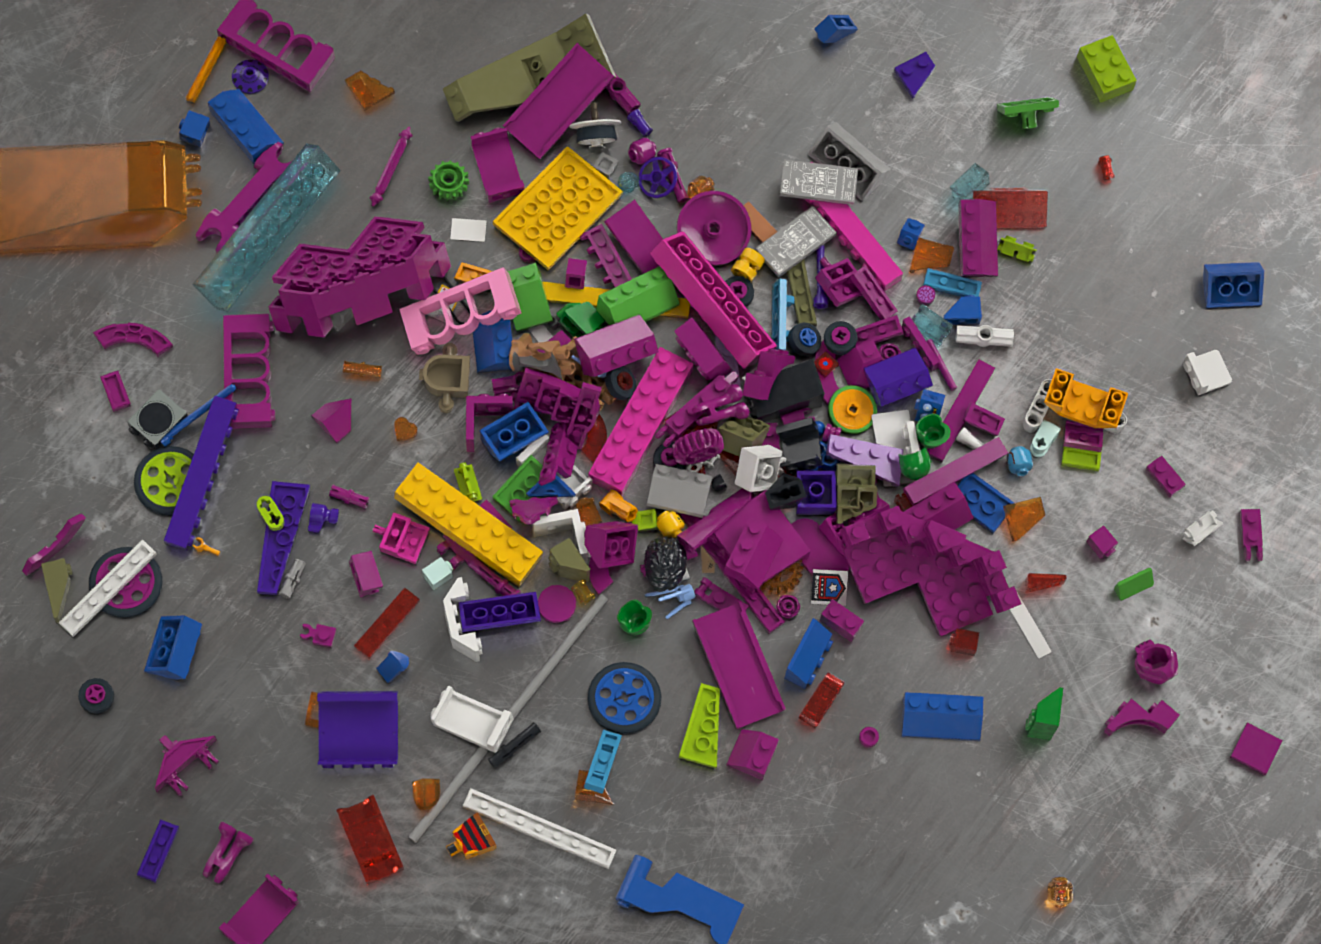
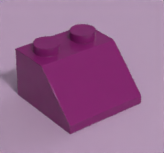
M741 729L726 765L763 780L778 746L779 739L760 731Z

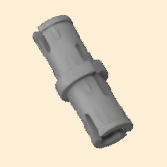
M294 559L289 573L285 575L286 580L279 591V595L288 599L291 598V594L296 584H299V577L306 566L304 561Z

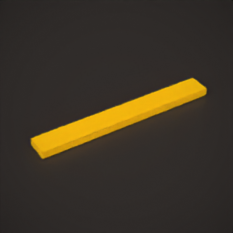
M543 282L548 302L559 304L590 302L596 308L598 296L610 290L585 286L584 289L567 288L565 284ZM678 298L679 306L659 316L688 319L690 303L685 298Z

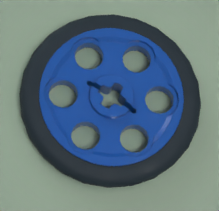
M619 662L604 667L595 675L588 689L587 700L593 718L601 726L615 733L628 734L640 731L653 722L661 707L662 695L660 686L650 671L635 663ZM614 676H623L624 682L622 684H615L613 681ZM635 679H640L643 682V686L639 689L634 688L632 682ZM608 689L611 695L609 698H602L600 691ZM622 693H625L626 696H630L628 697L627 702H624L623 699H619L621 698ZM641 697H646L649 700V704L642 707L639 705L638 700ZM614 707L617 710V714L612 717L608 716L606 709ZM633 711L636 714V718L632 721L625 718L626 712Z

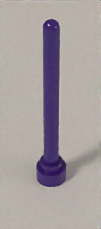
M824 245L817 249V274L824 268L819 262L824 257ZM817 281V294L813 298V306L816 309H825L828 307V298Z

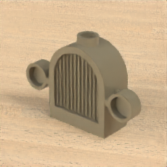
M453 343L445 344L442 348L443 355L433 356L426 362L424 368L419 370V380H424L426 389L431 394L442 397L439 400V409L443 413H450L454 409V401L451 397L466 398L469 390L470 356L457 355L458 350Z

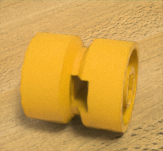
M744 248L739 256L740 260L735 262L731 272L734 276H743L752 282L757 275L756 271L760 270L765 259L754 249Z

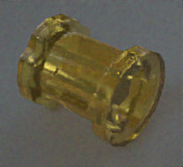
M585 579L571 587L572 592H575L581 600V605L587 604L596 596L586 585L587 581Z

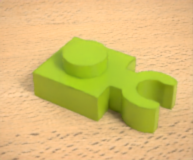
M656 509L637 512V517L632 521V524L638 525L639 532L658 529L656 525L658 521Z

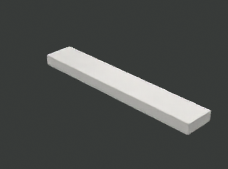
M141 540L59 624L74 637L157 553L145 541Z

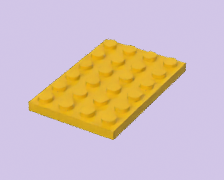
M567 146L493 220V225L549 271L580 239L582 234L587 232L623 195V191Z

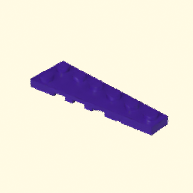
M272 481L270 497L283 515L284 526L278 531H273L266 524L257 588L258 594H278L310 492V485ZM272 515V523L278 525L279 519H275L274 515Z

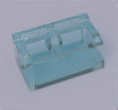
M974 163L950 186L952 197L954 199L958 197L960 200L974 199L990 184L989 173Z
M923 304L912 318L920 333L928 339H932L939 346L943 344L952 331L953 325Z

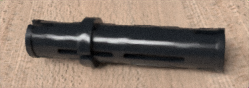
M533 722L509 743L503 744L497 753L488 758L489 763L496 769L505 760L511 759L516 751L537 734L541 733L538 725Z

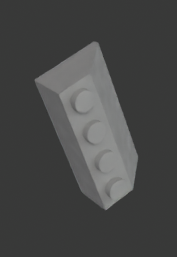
M837 122L826 126L808 152V155L818 164L858 168L855 195L861 201H864L882 183L891 170Z

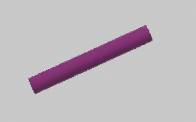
M927 340L926 342L940 361L938 368L949 389L954 391L957 389V386L933 340Z

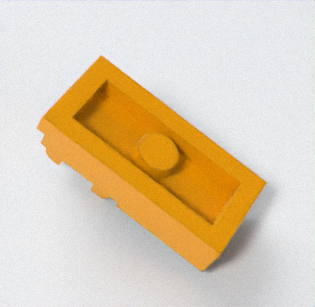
M461 262L454 279L456 282L463 284L493 271Z

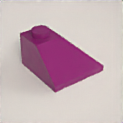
M874 340L856 346L847 354L837 359L847 385L859 386L864 389L869 388V384L863 368L882 361Z

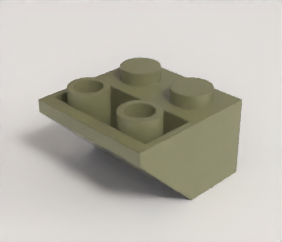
M730 417L718 430L723 438V450L740 457L742 448L762 446L770 425L751 417L746 419Z

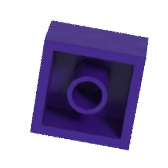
M797 471L796 478L802 479L807 498L796 506V515L835 514V471Z

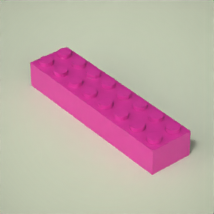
M684 231L663 239L650 254L655 262L660 265L667 277L673 281L678 290L686 297L690 305L699 313L702 320L708 324L713 333L721 340L725 348L734 356L737 363L743 369L758 363L760 351L768 352V348L775 349L777 347L771 337Z
M662 347L658 349L659 352L654 356L588 473V477L592 478L593 484L607 491L613 489L622 497L656 438L654 435L663 426L693 372L694 364Z

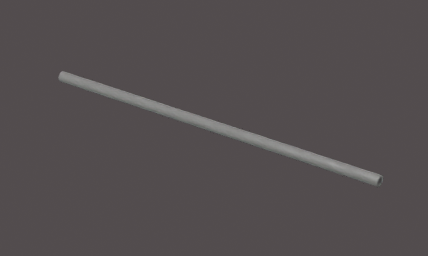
M600 594L510 707L508 711L512 713L513 718L517 716L608 599L604 595ZM480 746L408 836L412 842L416 843L484 758L489 751L488 749Z

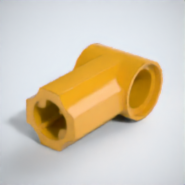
M613 489L599 502V506L609 515L613 513L627 523L636 518L637 507L624 500Z

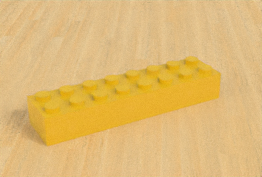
M419 462L395 491L394 499L517 587L522 585L542 559V550Z

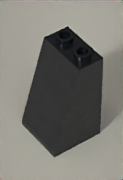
M811 359L781 370L771 387L768 400L744 396L746 402L749 401L751 408H749L751 418L767 422L802 408L814 409L822 407L825 393L814 360Z

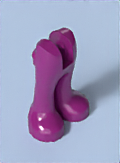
M737 384L731 385L724 395L694 406L692 408L693 414L706 410L708 415L696 421L698 426L709 425L729 417L738 419L748 418L749 409L744 402L737 403L720 411L715 410L717 407L740 401L743 397L740 386Z
M224 822L219 824L220 840L207 860L202 873L203 876L208 878L215 866L220 867L214 879V882L219 884L229 873L241 850L249 846L254 840L251 836L241 831L237 833L235 828ZM236 835L235 841L233 842L230 851L228 852L226 857L222 859V856L226 848Z

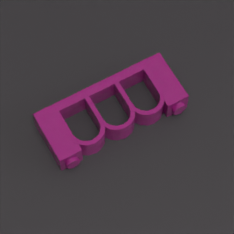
M239 0L217 29L218 37L225 38L226 43L251 58L260 61L268 68L309 92L312 91L335 59L334 50L330 45L322 44L319 41L315 44L314 40L305 34L295 35L293 28L283 21L273 23L271 15L266 10L258 9L257 4L253 0ZM257 20L265 21L269 25L255 44L242 37L253 22ZM285 33L290 38L277 57L264 50L266 44L275 34ZM296 47H309L311 52L299 69L285 62Z
M269 314L223 315L224 389L233 384L236 386V389H261L266 393L264 400L259 403L237 404L239 413L237 419H232L230 425L233 429L272 427V421L276 420L275 409L271 408L272 397L270 389L267 385L271 378L270 365L267 360L271 352L269 338H271V332H274L273 320H270ZM260 339L265 343L263 350L258 353L233 354V340ZM233 364H261L266 368L264 374L258 378L233 379ZM233 393L224 399L233 401Z

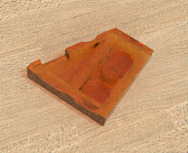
M919 238L909 272L914 273L916 270H927V268L949 267L954 247Z
M1041 497L1003 506L1012 542L1018 541L1045 516Z

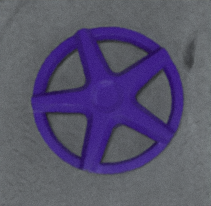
M654 157L644 163L638 177L639 186L643 193L651 198H663L674 191L677 183L676 166L669 159ZM657 160H663L670 166L661 171ZM652 162L653 171L650 174H642L644 168ZM673 171V182L670 185L665 177ZM641 180L651 181L652 186L649 193L644 189ZM659 185L667 189L662 194L654 195Z

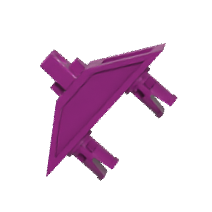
M164 735L159 740L165 749L162 751L164 757L155 790L158 792L166 784H169L181 796L183 794L178 786L185 791L189 788L178 777L182 770L196 758H200L209 770L213 767L208 759L217 765L219 760L208 750L217 741L216 736L171 742Z

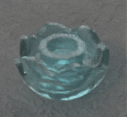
M625 172L619 176L617 186L623 193H630L635 187L639 186V177L633 172Z

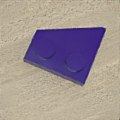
M924 52L895 67V73L912 99L915 98L919 89L934 71L935 64L927 52Z

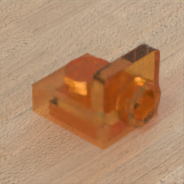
M585 497L580 499L575 506V509H578L580 521L585 522V526L602 523L594 498Z

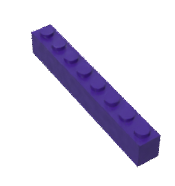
M214 395L164 538L165 544L186 551L188 546L192 547L195 536L192 535L194 528L198 529L200 525V511L206 508L208 499H205L207 491L211 492L214 481H211L213 474L218 473L220 463H218L220 455L224 456L227 447L224 442L226 437L230 438L233 427L230 426L232 419L236 420L239 413L236 402Z

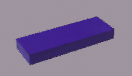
M160 819L137 876L155 883L157 882L179 826Z

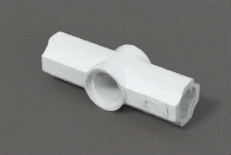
M989 325L956 327V343L977 344L980 347H987L989 345L1012 347L1013 329L992 328ZM980 334H986L989 338H982Z

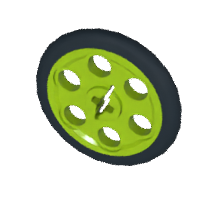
M167 446L150 452L142 459L134 474V488L138 499L146 508L158 514L173 515L186 475L181 470L185 466H190L194 453L182 447ZM168 458L175 460V464L171 467H167L164 464ZM151 468H156L159 470L157 476L151 477L148 475V471ZM164 472H166L168 477H170L171 479L174 478L173 481L176 489L170 482L166 483L167 476ZM152 486L159 488V492L156 495L148 493ZM170 494L176 496V500L173 503L166 502V497Z

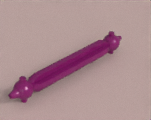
M410 127L399 133L401 138L397 141L375 188V193L369 197L372 201V207L383 200L381 195L384 194L407 145V140L413 136L410 132Z

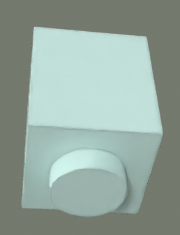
M440 557L422 569V575L431 588L435 590L453 578V567L448 561H444Z

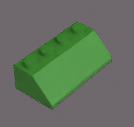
M659 266L599 295L596 310L609 325L636 315H640L647 322L679 306L680 303L672 280L667 277L664 270Z

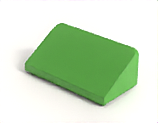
M1147 568L1117 582L1114 590L1118 598L1122 601L1154 585L1152 569Z

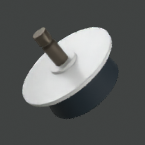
M590 103L591 120L569 125L571 129H577L578 144L595 147L616 141L617 136L614 126L620 125L621 121L614 119L599 120L597 103Z

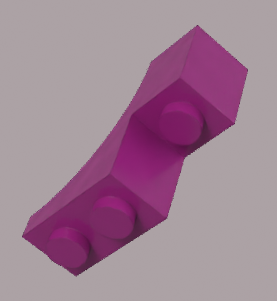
M768 348V352L760 351L757 370L754 373H746L743 396L768 400L771 387L777 375L787 365L794 364L795 356L788 355L789 351Z
M1131 698L1128 703L1124 701L1117 709L1119 713L1116 717L1111 715L1105 722L1107 727L1104 732L1111 736L1122 727L1143 724L1154 727L1165 734L1180 714L1163 700L1159 704L1154 702L1147 712Z

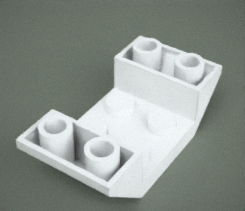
M459 577L443 600L445 618L453 649L478 662L480 661L479 655L483 654L480 637L476 638L475 632L462 635L460 622L456 623L459 621L457 612L459 602L470 599L467 582L463 583L462 577Z

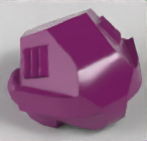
M1150 639L1135 647L1137 658L1134 663L1139 678L1162 685L1178 675L1177 653L1171 647L1159 643L1154 644Z

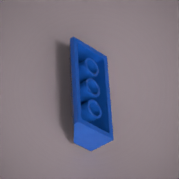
M240 89L222 91L208 101L211 114L253 164H255L264 151L275 143L280 142L284 144Z
M905 692L902 707V736L980 741L983 721L982 696Z

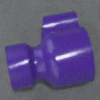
M312 503L308 531L320 533L325 521L337 524L339 509L332 508L329 510L326 505Z

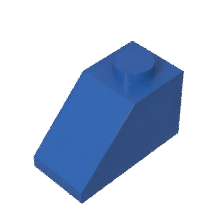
M828 15L814 28L819 40L823 43H835L858 30L849 15Z
M974 295L961 297L944 315L942 325H979L982 319L980 297H975Z

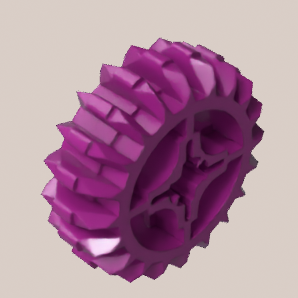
M712 428L685 434L684 437H680L672 445L673 455L681 465H693L711 460L712 457H716L724 449L722 435H720L719 431Z

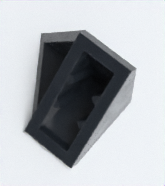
M782 473L774 484L765 491L770 510L794 508L807 498L802 479Z

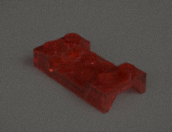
M374 795L351 807L336 810L367 885L404 870Z

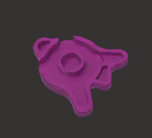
M556 496L547 498L533 497L528 500L513 499L509 503L514 519L518 516L521 522L530 525L540 520L541 514L545 513L548 516L551 512V507L558 503V499Z

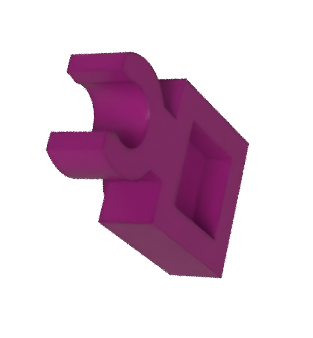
M303 624V629L309 630V633L300 634L301 639L309 640L313 638L312 643L314 645L332 648L336 628L317 624L316 629H313L311 625Z

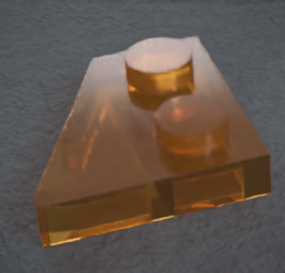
M361 70L345 79L346 85L364 111L395 94V90L392 87L388 88L381 84V81L369 77L368 74Z

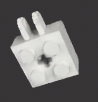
M771 445L742 448L735 484L749 492L768 490L777 480V476L784 473L783 469L779 467L780 463L786 462V458L782 457V451Z

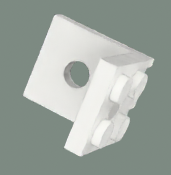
M578 509L541 516L540 520L532 524L534 537L572 529L575 547L586 564L588 563V557L591 556L584 545L586 526L585 522L580 521Z

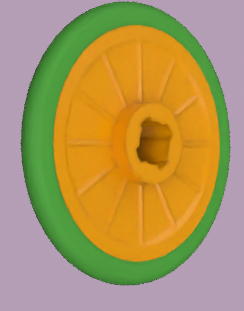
M851 385L838 389L832 395L828 405V413L836 428L840 427L842 432L848 434H859L872 426L871 416L872 414H877V405L873 396L867 390ZM851 406L856 409L855 413L849 410Z

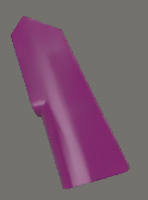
M742 488L713 507L707 516L676 536L678 542L688 552H693L705 544L708 537L751 500L752 492Z

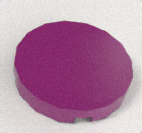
M551 585L540 593L538 598L539 612L546 621L554 624L568 621L576 610V598L567 587Z

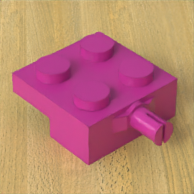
M394 512L386 528L376 524L373 528V532L383 535L379 546L380 552L413 564L417 563L430 531V527L413 522L411 518Z

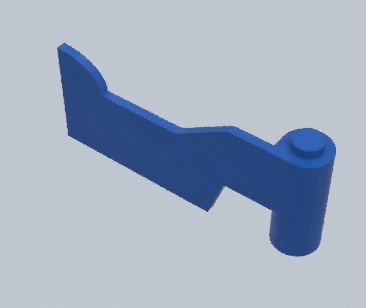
M634 855L615 898L619 906L627 909L629 906H636L649 913L679 911L710 926V935L717 944L728 943L744 904L679 873H676L663 887H660L646 880L653 862L643 856Z

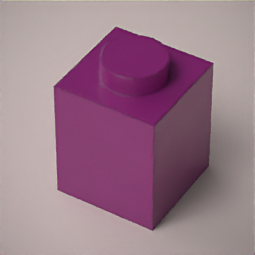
M568 258L565 287L584 289L587 260Z
M1104 525L1092 533L1086 541L1100 559L1113 555L1118 545L1117 540Z

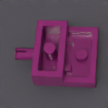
M826 257L819 261L824 268L820 270L815 279L836 307L862 296V293L850 278L857 270L848 258L833 265L830 264Z

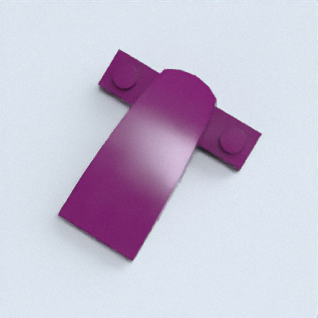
M526 367L515 401L529 402L530 405L534 406V411L551 415L550 420L569 423L566 437L581 450L587 432L592 429L599 415L600 404L598 399L602 387L583 382L580 389L561 379Z

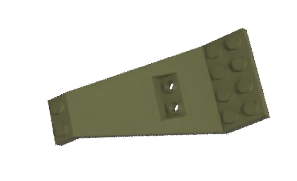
M585 13L557 32L465 75L444 87L443 92L455 120L460 122L475 112L520 106L576 43L616 78L590 16Z

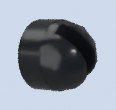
M721 474L712 479L711 484L715 490L720 491L727 488Z

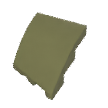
M837 464V524L862 514V512L876 508L875 465Z

